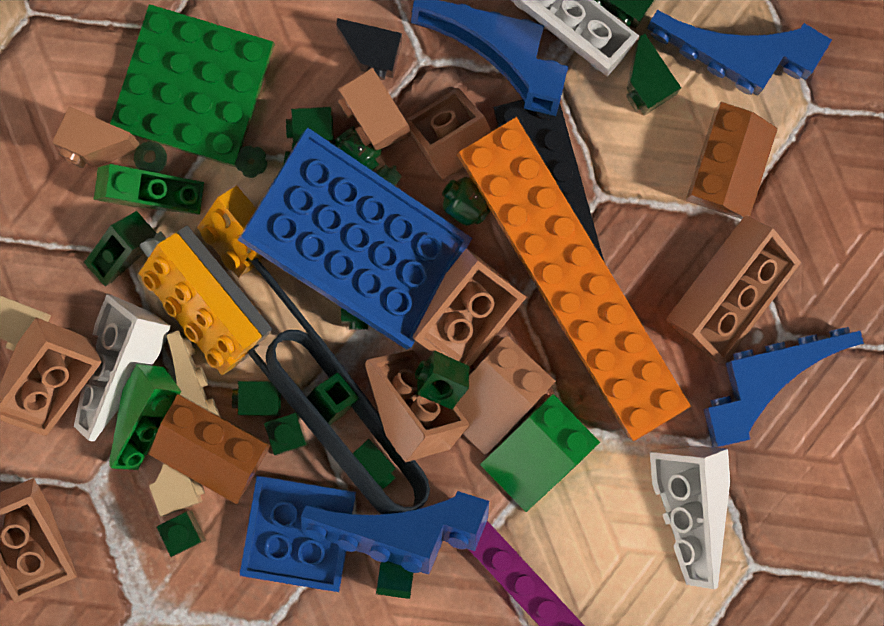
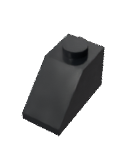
M337 18L336 27L338 34L361 71L367 72L373 68L380 80H385V77L393 78L402 44V33Z

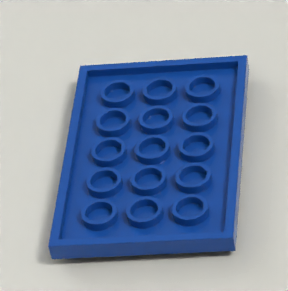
M309 128L302 133L238 238V241L406 350L412 348L415 342L413 335L445 274L472 240V237Z

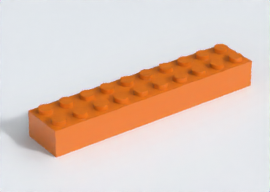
M515 117L459 151L457 154L458 158L480 191L490 211L627 437L632 441H636L690 408V403L518 118Z

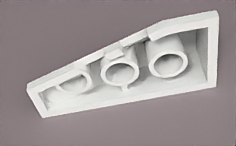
M107 294L93 330V335L98 336L96 351L102 363L89 379V383L85 384L81 390L74 427L89 441L96 440L118 411L122 390L136 364L152 366L158 358L162 346L167 341L166 335H168L171 327L156 314L110 294Z
M695 446L651 451L652 485L655 494H660L666 513L662 515L665 524L671 525L676 540L674 550L686 585L716 589L719 582L730 488L728 449Z

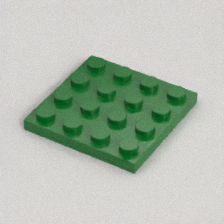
M149 4L110 124L130 132L134 137L236 167L275 44L267 39Z

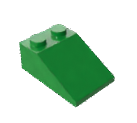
M552 394L480 465L527 512L573 470L600 441Z

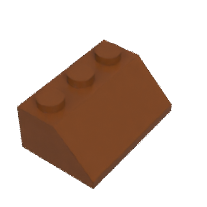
M720 102L714 110L686 201L742 219L745 215L750 217L778 128L752 111Z
M177 394L160 424L149 455L233 503L238 504L271 445L185 396Z

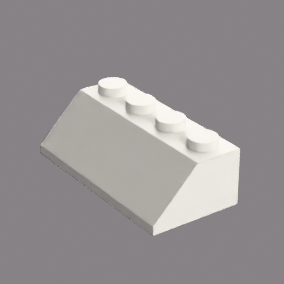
M511 0L519 9L529 14L540 25H544V29L553 33L568 48L577 52L596 70L601 71L607 77L622 62L639 38L638 34L595 0Z

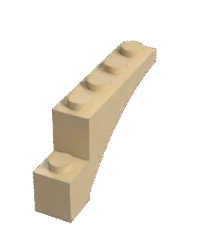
M179 330L166 335L173 356L176 384L182 391L180 395L219 416L214 399H207L203 388L208 385L202 367L196 368L192 358L193 355L197 354L194 343ZM163 464L156 482L149 485L160 517L201 503L200 495L205 493L202 484L166 464Z

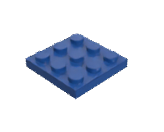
M257 476L239 576L340 592L346 550L340 548L338 544L326 540L316 541L302 533L301 515L306 505L332 512L353 514L356 492Z

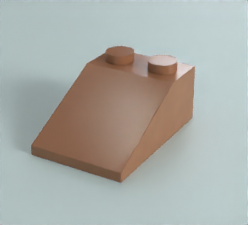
M466 248L445 274L413 335V339L432 353L435 350L468 365L470 368L527 297L515 284Z
M36 317L18 341L1 381L0 421L47 436L102 363L92 339Z
M508 336L469 375V389L456 404V407L470 424L463 435L485 455L491 451L556 382Z
M414 350L368 359L365 363L386 437L405 462L450 450L470 425L456 405L451 410L417 395L415 372L421 359Z
M32 478L0 492V578L14 603L76 578L77 573L50 506L35 479Z

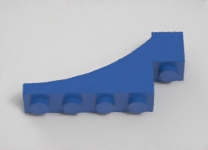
M414 0L411 23L449 36L471 48L490 62L520 94L525 102L524 109L556 116L568 66L561 65L554 60L536 58L544 25L536 24L528 19L520 20L507 17L499 12L474 9L466 4H454L441 0Z
M659 10L656 11L647 27L651 31V36L663 44H668V42L679 48V53L691 61H696V59L707 65V70L719 78L726 76L735 82V87L741 92L748 95L754 93L757 96L765 88L778 65L783 66V71L795 79L803 78L806 80L813 73L832 39L805 23L799 29L770 35L744 36L723 34L697 28L678 21Z
M849 327L829 331L831 338L818 340L817 334L798 338L799 345L786 348L785 342L765 346L767 353L754 355L753 349L733 354L734 360L727 362L726 367L735 402H731L730 396L710 400L712 407L703 409L712 447H721L750 440L749 432L767 404L786 384L818 361L841 350L864 344L861 330L850 333Z
M457 491L455 497L425 508L381 515L346 514L306 505L301 515L302 533L316 541L326 540L338 544L340 548L349 552L359 551L368 554L379 562L389 561L401 565L405 570L412 573L422 572L429 575L443 541L448 542L457 549L476 550L488 520L489 501Z

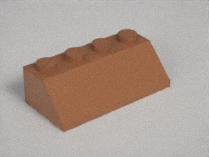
M745 215L679 303L673 308L666 320L681 336L718 364L724 366L801 264V261L774 228Z

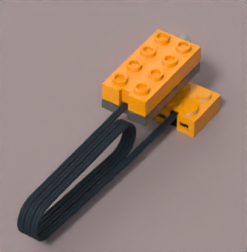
M237 185L217 197L197 229L201 232L204 241L211 245L220 255L224 265L229 270H232L238 278L256 268L307 332L286 330L279 333L268 346L266 363L255 350L259 343L272 331V327L188 225L168 238L160 231L155 234L154 238L147 239L140 244V248L148 257L138 273L142 277L144 285L155 293L163 303L165 311L182 326L187 338L191 342L196 343L205 354V358L211 367L217 369L223 376L250 356L380 514L416 510L425 504L428 500L430 487L428 478L415 460L405 462L396 452L394 446L386 437L378 411L262 265L261 260L264 257L238 241V238L254 214L256 207ZM284 340L300 343L309 351L329 378L337 373L343 377L359 397L352 406L353 410L411 484L415 496L412 507L400 506L385 494L281 367L276 357L277 343Z

